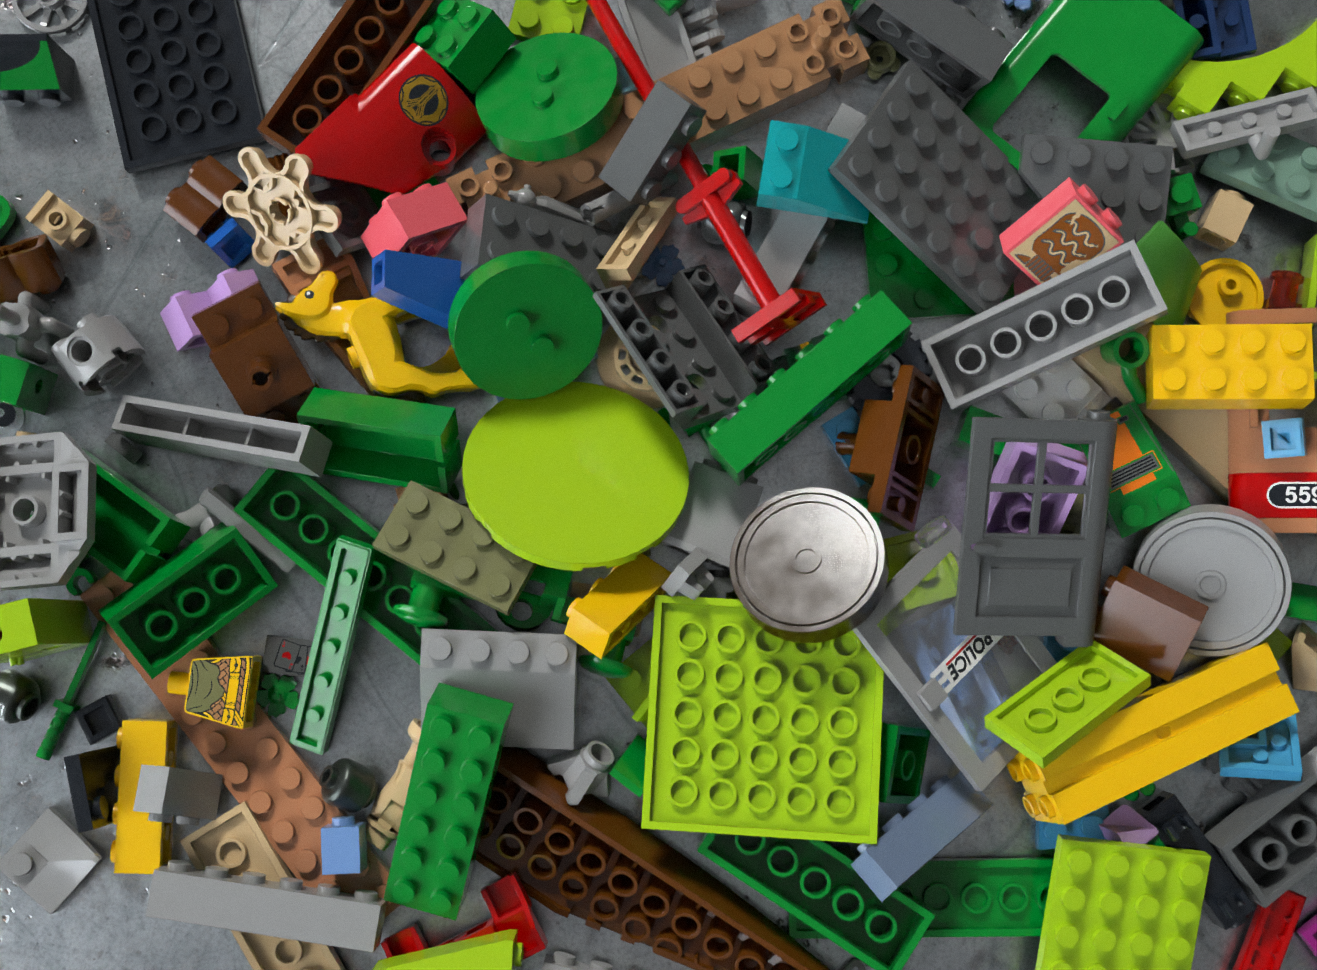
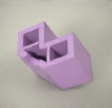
M236 268L227 269L217 275V280L207 291L191 294L190 290H185L170 297L169 304L160 312V315L177 352L208 345L191 318L192 315L258 281L254 269L238 271Z

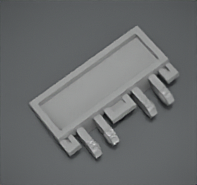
M617 0L632 45L653 81L713 54L710 46L724 40L726 36L723 29L714 28L692 38L691 31L715 21L717 16H719L716 8L711 7L683 18V15L697 10L694 0H687L670 17L653 0Z

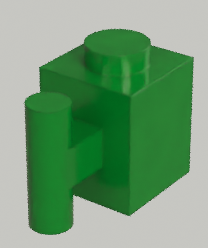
M1191 172L1170 178L1165 224H1170L1171 230L1185 243L1198 232L1197 224L1190 222L1189 217L1203 207Z

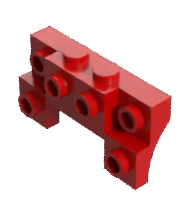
M514 871L483 887L480 891L492 917L436 945L440 946L508 929H517V942L524 943V960L546 949L548 940L531 909L532 902L517 873ZM417 923L383 939L380 943L387 958L429 948Z

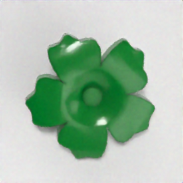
M276 673L266 674L261 682V686L264 689L257 691L256 701L262 707H266L269 704L268 715L275 718L280 714H284L286 707L295 710L299 702V692L293 689L297 686L298 682L294 679V676L282 675L279 680Z

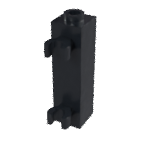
M1162 791L1135 810L1157 828L1159 832L1157 835L1166 847L1205 851L1211 856L1202 908L1214 924L1225 930L1229 928L1234 929L1244 924L1249 918L1248 914L1255 910L1256 906L1176 795Z

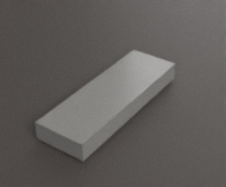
M209 486L200 495V505L226 526H235L246 542L282 571L288 573L296 563L233 510L235 508Z

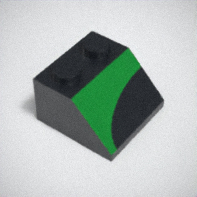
M0 34V101L4 105L12 107L24 106L25 102H38L45 106H58L60 102L74 101V59L48 34Z

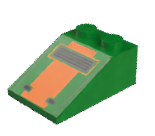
M1134 400L1110 411V417L1117 419L1118 424L1107 523L1110 529L1122 539L1191 506L1177 473ZM1074 444V449L1083 452L1088 460L1089 444Z

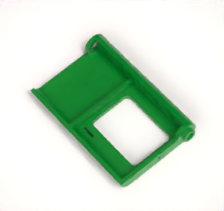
M1052 0L1008 53L992 80L974 94L962 111L1008 157V162L1018 171L1020 152L993 131V126L1048 59L1052 56H1058L1108 94V101L1077 138L1122 142L1203 45L1204 39L1196 28L1159 0Z

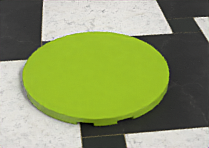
M570 382L551 394L537 398L503 399L487 411L472 430L466 443L462 463L465 498L475 519L480 521L491 533V538L508 551L525 560L560 570L583 571V568L606 566L608 569L633 561L637 558V555L645 552L652 546L656 547L669 535L677 524L686 502L689 487L687 458L677 435L669 424L652 408L635 397L617 389L586 382Z

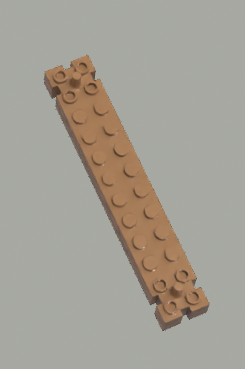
M826 0L812 7L810 17L804 21L798 13L658 79L674 86L707 110L702 118L701 128L696 135L688 140L695 153L826 92L829 82L833 78H836L838 84L841 85L865 73L870 57L858 33L851 36L848 35L847 30L851 20L841 0ZM637 89L624 95L620 114L608 132L588 148L571 156L551 161L534 162L519 160L502 152L485 160L488 169L475 175L472 167L445 180L466 215L468 214V209L485 194L514 202L507 195L508 191H518L524 188L525 184L531 185V190L536 197L548 196L575 208H580L583 204L589 203L614 190L598 176L644 101Z

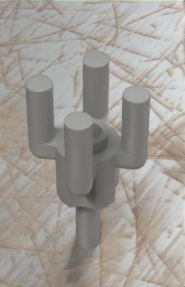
M24 291L19 294L18 303L6 301L0 304V333L16 340L15 351L18 356L42 365L47 362L48 355L45 351L34 347V342L39 340L44 333H52L63 339L74 333V329L53 317H43V315L50 311V304L38 296Z

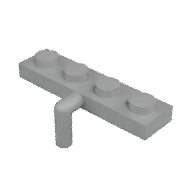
M1313 87L1173 121L1170 132L1183 159L1249 143L1255 157L1259 160H1264L1270 155L1279 135L1317 126V95Z

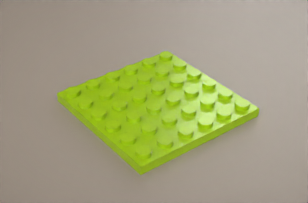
M655 595L641 829L877 844L884 671L853 630L824 642H791L773 636L758 626L748 615L739 599L698 597L696 600H692L687 596ZM886 616L877 624L884 635Z

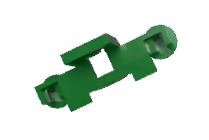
M537 564L529 580L545 584L542 595L539 596L522 591L516 602L528 604L532 611L531 617L520 621L515 619L511 613L508 616L496 610L498 618L504 625L516 631H530L539 628L545 623L553 610L551 621L567 625L569 617L566 616V612L571 603L576 599L567 596L573 571ZM414 569L410 587H413L408 605L395 604L393 610L400 619L407 623L429 629H441L449 623L448 618L438 613L443 596L458 600L459 596L472 600L475 599ZM636 626L602 659L593 653L591 655L578 656L581 667L603 677L613 679L629 677L633 669L623 664L622 659L625 647L629 646L633 641Z

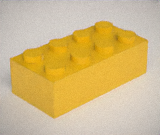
M1312 323L1152 325L1145 336L1149 343V355L1145 361L1146 409H1304L1315 399Z

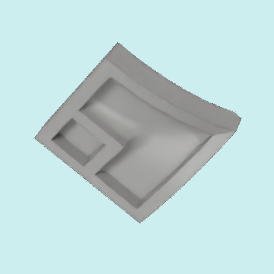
M51 806L46 809L0 859V871L51 915L100 862L102 856L81 833H78V830Z

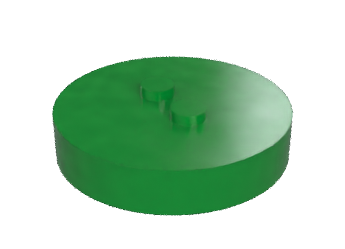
M551 33L530 38L508 49L476 90L475 103L486 134L498 150L519 160L540 162L571 156L588 148L603 137L613 126L620 114L624 100V91L615 60L603 44L581 34Z
M528 250L498 256L476 269L457 291L451 304L448 318L450 342L457 360L467 377L484 391L508 399H532L545 396L563 388L576 379L594 357L602 334L601 309L592 297L594 293L584 276L571 263L561 257L547 252Z

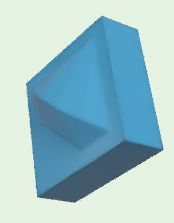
M1304 417L1261 421L1264 459L1307 455Z

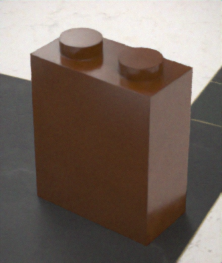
M1123 566L1117 577L1109 575L1100 594L1105 596L1106 599L1102 607L1099 605L1097 607L1094 640L1129 662L1170 682L1209 607L1129 567Z

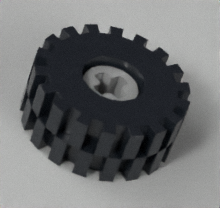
M909 331L906 343L880 364L883 367L888 364L893 367L890 373L894 378L893 380L884 378L881 381L878 379L879 369L876 368L843 396L845 401L849 400L856 412L858 410L862 412L865 399L892 401V385L898 376L900 365H913L929 378L933 375L932 366L929 367V359L921 348V340L915 341L910 337L913 334Z

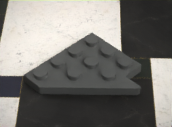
M1024 134L1021 140L1018 174L1040 200L1045 198L1069 177L1079 187L1086 184L1097 196L1099 201L1096 204L1103 211L1106 208H1110L1121 220L1122 226L1119 227V230L1124 240V243L1121 245L1133 239L1137 244L1158 221L1165 223L1173 146Z

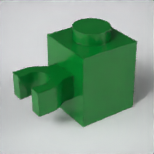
M746 145L714 151L713 166L702 164L708 176H711L720 168H726L738 174L743 185L732 199L745 200L758 197L763 160Z

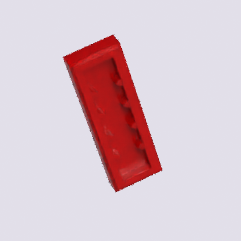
M1287 890L1266 908L1258 904L1233 970H1280L1307 897Z

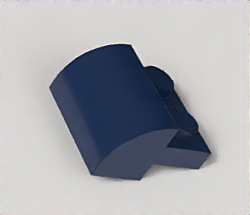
M1172 0L1174 12L1196 28L1204 39L1203 45L1190 60L1218 62L1256 53L1257 45L1248 0Z

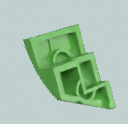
M1158 221L1136 244L1168 309L1167 315L1152 321L1154 325H1184L1202 269L1181 239L1163 221Z

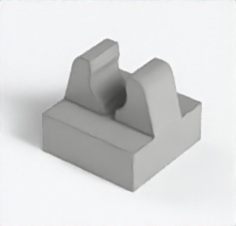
M696 547L678 564L661 588L671 597L679 591L690 599L696 600L714 580L712 574L703 564L708 556Z

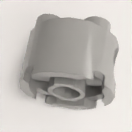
M90 313L80 319L76 325L78 329L69 337L56 342L51 348V352L56 357L58 364L86 396L104 393L105 391L101 386L108 382L113 387L123 382L141 365L143 361L141 354H145L143 347L118 317L114 315L98 317L95 313Z

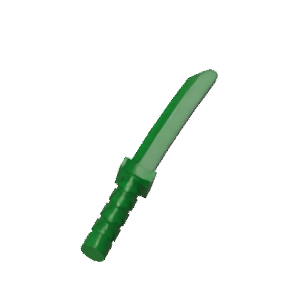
M98 621L64 699H55L52 705L58 709L36 753V756L48 761L51 759L54 749L61 738L60 735H62L66 727L65 725L69 721L70 714L81 708V706L73 703L97 650L107 624L106 622Z

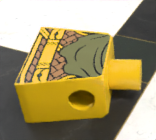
M262 656L192 659L189 673L171 671L168 677L167 691L171 694L186 695L184 706L186 713L235 728L244 729L252 727Z

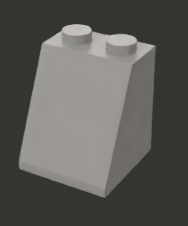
M705 458L702 463L695 461L689 474V487L682 514L675 527L663 540V546L689 555L698 547L708 556L705 562L724 570H730V553L734 539L744 521L757 508L764 487L758 486V479L753 476L738 486L728 473L723 472V468L719 463Z

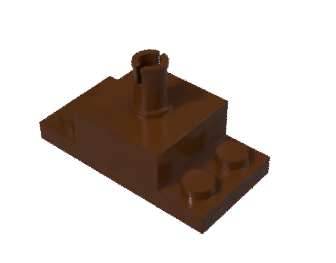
M258 280L193 314L191 318L211 349L210 359L244 415L298 424L297 413L313 388L322 387L290 332L284 326V322L279 319V313L276 311L260 281Z
M900 365L898 376L892 385V401L865 399L857 434L841 431L837 435V439L845 440V443L836 442L835 446L839 455H852L849 472L872 485L867 496V511L900 531L914 532L945 394L941 386L915 366Z

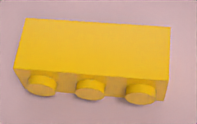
M643 553L637 555V558L633 561L613 567L605 579L599 577L593 583L588 594L583 599L577 597L571 603L566 612L569 620L564 634L602 659L654 609L655 595H666V591L661 586L671 575V572Z

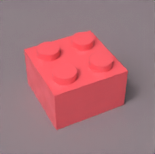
M447 182L435 186L427 183L416 188L411 193L402 195L401 192H397L386 197L382 201L383 206L378 213L369 219V225L361 235V239L372 258L385 249L435 257L443 252L467 222V216Z

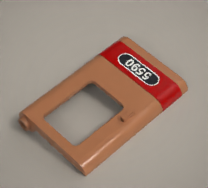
M1317 308L1238 310L1226 314V324H1317ZM1227 409L1228 506L1253 515L1266 524L1274 533H1317V427H1305L1306 456L1264 459L1261 421H1269V409Z

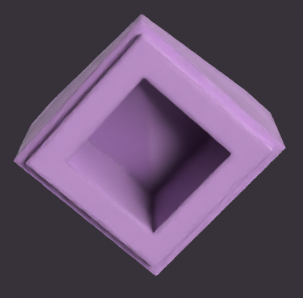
M1126 804L1121 805L1103 820L1104 823L1098 825L1105 839L1147 844L1159 833L1156 827Z

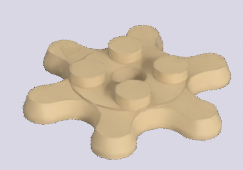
M249 146L242 148L238 154V161L248 177V189L246 192L239 190L226 192L222 198L224 209L232 217L245 218L253 225L256 231V239L251 250L254 259L260 265H272L276 261L279 251L286 250L294 255L304 272L316 274L321 270L325 260L322 251L316 243L315 233L317 230L327 233L334 232L339 228L343 216L338 207L320 203L309 189V177L313 171L311 159L305 154L293 153L286 158L283 169L279 171L269 163L261 149ZM279 202L284 206H290L287 210L288 217H285L280 212Z

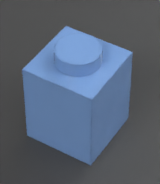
M355 816L333 817L331 824L321 828L322 875L361 873L368 867L366 822H355Z

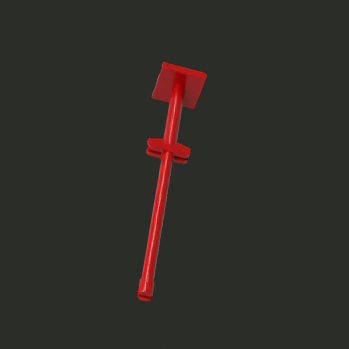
M586 0L645 102L655 85L607 0ZM687 142L681 151L682 156L679 163L694 189L676 202L675 208L677 212L686 214L682 218L685 225H690L707 218L710 219L761 310L731 330L737 342L741 344L748 339L752 345H757L763 341L764 345L768 346L827 306L820 292L791 288L781 296L779 295L728 207L729 202L743 185L738 174L735 171L720 168L711 176H708L690 143Z

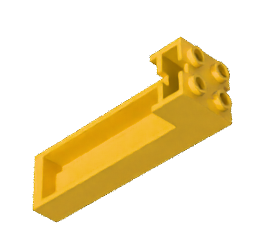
M1260 642L1245 651L1216 658L1172 679L1170 682L1167 681L1138 695L1044 769L1018 752L1007 764V769L1014 781H1022L1026 790L1024 792L1025 796L1022 797V802L1028 814L1035 818L1036 821L1066 825L1300 712L1288 685L1282 684L1276 671L1280 670L1268 642Z

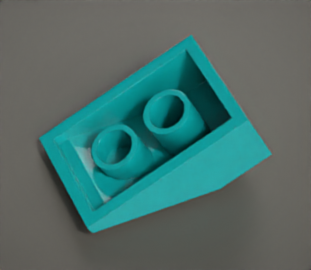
M771 120L767 134L756 206L867 224L869 210L827 171L849 139L806 125Z

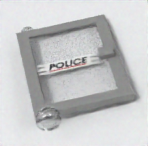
M945 515L929 521L915 534L914 538L922 549L887 582L883 596L875 610L865 621L853 629V632L976 791H983L1019 752L985 728L984 717L1057 662L1037 636L953 634L962 535L955 525L951 524Z

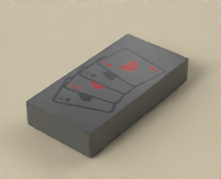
M267 635L261 671L304 677L313 640Z

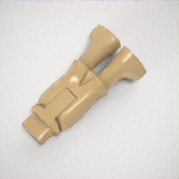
M417 718L412 720L407 730L408 735L412 739L408 753L403 760H399L394 775L376 797L371 813L366 818L369 822L366 826L367 841L382 851H386L393 839L397 840L421 734V720Z

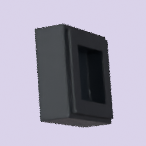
M111 694L74 712L90 745H95L117 733L118 729L122 727V720H124Z

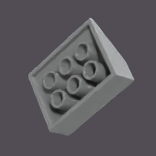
M422 628L420 654L421 730L427 703L440 682L514 703L503 747L574 750L579 644L565 634Z

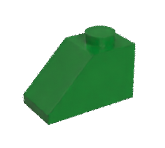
M638 732L613 764L609 774L640 798L644 789L647 734L643 736Z

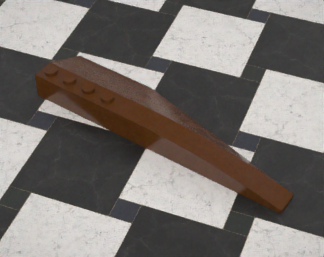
M503 747L475 859L477 862L500 877L515 871L527 895L556 914L568 918L569 914L586 920L585 925L598 931H600L601 927L621 934L620 940L633 945L635 942L646 944L653 948V953L694 970H830L748 902L647 830L641 829V826L592 794L584 795L578 805L567 804L565 794L568 791V787L562 775L554 776L548 770L547 764L523 748Z

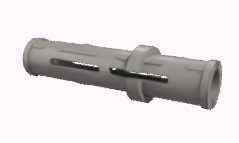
M677 172L664 178L661 183V191L677 184ZM613 190L589 203L583 204L580 207L582 218L593 213L592 217L585 220L588 226L593 227L597 223L636 203L630 202L616 190Z

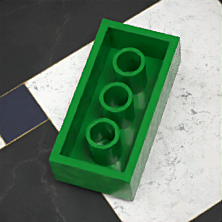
M221 522L99 609L98 612L151 679H153L278 585L238 529L233 525L228 527Z

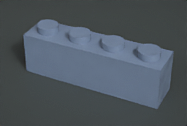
M961 771L952 779L946 774L929 788L933 793L929 798H926L923 793L906 807L909 814L905 818L898 813L882 827L885 834L879 839L877 837V844L862 843L857 847L861 855L851 866L881 902L993 806V803L982 791H976Z

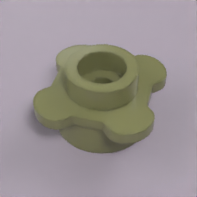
M879 40L870 47H865L870 57L867 65V75L870 79L878 80L882 74L888 71L896 72L899 69L900 59L896 57L895 50L889 43ZM882 57L883 61L878 62L876 58Z

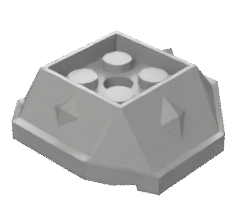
M62 431L0 438V591L66 585L95 542L97 465L69 434ZM34 509V513H33V515L30 517V513H31V511Z

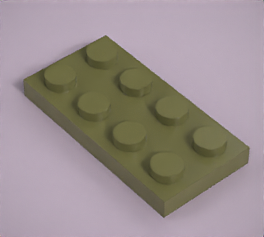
M411 480L372 544L375 550L508 616L537 566L536 563L513 554L493 540L491 533L480 521L475 519L469 508Z

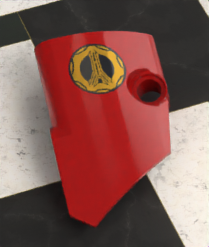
M412 43L360 95L355 93L344 100L295 148V153L305 154L311 159L313 163L311 176L346 181L392 194L401 192L404 195L434 176H446L453 172L456 162L486 131L477 113V109L459 86L419 45ZM436 150H445L450 156L444 161H436L431 157V154Z

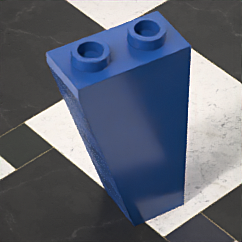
M385 249L372 259L371 296L448 329L451 304L457 291L465 281V279L460 278L462 261Z

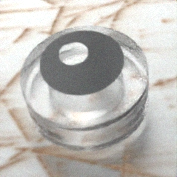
M0 401V435L12 437L16 436V431H25L29 422L27 410Z

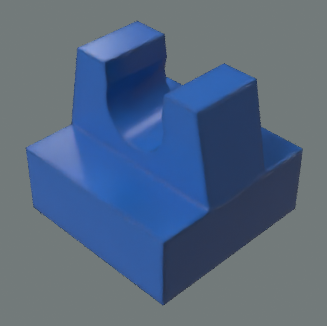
M227 218L223 221L224 225L215 233L211 232L206 236L207 240L205 242L230 268H234L252 252L251 249L255 240L233 218Z

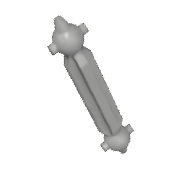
M525 184L524 188L518 191L509 190L507 194L515 203L587 225L585 220L592 217V214H589L582 218L580 209L548 196L536 197L531 190V185ZM603 220L593 227L620 235L625 227V223L618 222V225L613 227L607 220Z

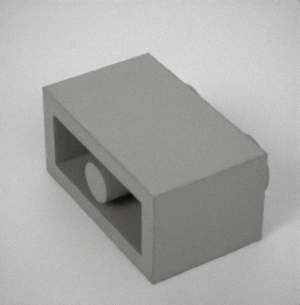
M141 764L133 811L149 813L148 821L172 823L173 816H177L175 824L199 826L200 819L216 820L223 775Z

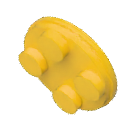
M1217 258L1200 266L1202 272L1187 313L1199 325L1226 324V314L1228 312L1262 309L1264 302L1263 287L1257 274L1248 265L1232 258Z

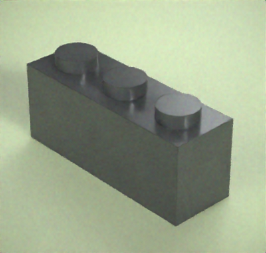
M658 80L598 177L630 202L647 206L660 193L661 183L669 170L679 163L682 156L681 151L688 140L696 135L701 128L702 118L707 110L674 86Z

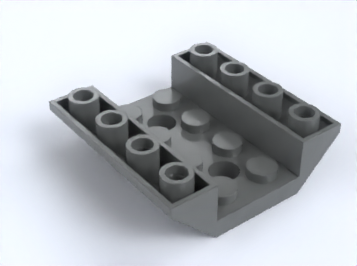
M705 264L679 270L667 288L632 297L623 284L595 291L592 296L672 418L683 430L739 411L738 405L751 393L755 392L758 396L768 387L767 380L777 371L772 360L759 343L752 345L748 339L741 344L737 342L731 330L744 320ZM651 325H654V326L657 327L659 330L653 329V327H652ZM690 383H693V384L696 385L699 389L693 388Z

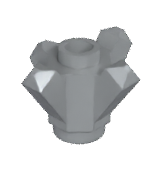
M591 741L588 745H583L581 749L551 756L547 768L554 776L559 774L563 776L568 787V791L565 794L567 804L578 805L586 794H593L598 797L609 796L611 791V776L609 773L614 761V755L606 744L600 741Z

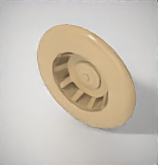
M610 325L601 338L597 352L598 372L603 384L635 397L652 409L663 407L664 404L652 386L648 385L647 378L612 325ZM651 325V326L653 327V329L659 330V329H658L657 327H655L654 325ZM620 352H626L625 359L619 360ZM625 366L630 370L627 376L622 371V368ZM634 377L643 379L642 384L634 382Z

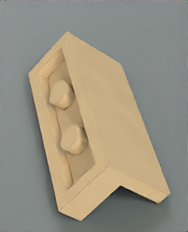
M656 197L647 206L639 205L596 268L606 289L624 284L628 290L678 213L675 208L677 202L675 197Z

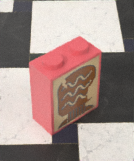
M1069 177L1001 233L999 238L1003 253L1035 284L1040 285L1124 243L1119 230L1122 222L1110 208H1106L1103 211L1096 204L1099 200L1086 184L1079 187Z

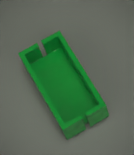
M314 387L297 413L298 424L312 426L333 442L323 474L402 487H407L411 480L434 492L448 494L462 467L460 440L456 439L459 435L456 408Z
M82 448L97 465L95 542L87 553L125 582L136 584L166 562L162 555L164 553L172 554L191 527L93 454Z

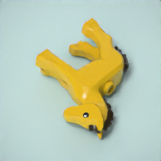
M332 271L321 272L314 282L303 289L297 296L289 294L286 302L275 303V309L280 314L279 319L284 321L286 329L294 331V335L300 336L304 341L314 339L316 343H321L328 340L334 342L338 339H348L351 347L346 348L350 364L353 369L360 368L368 388L375 396L427 404L425 396L436 398L445 393L472 392L480 389L462 370L452 345L449 346L448 351L442 358L431 365L417 367L405 363L402 341L397 325L421 317L375 297L334 303V294L339 281L336 274Z

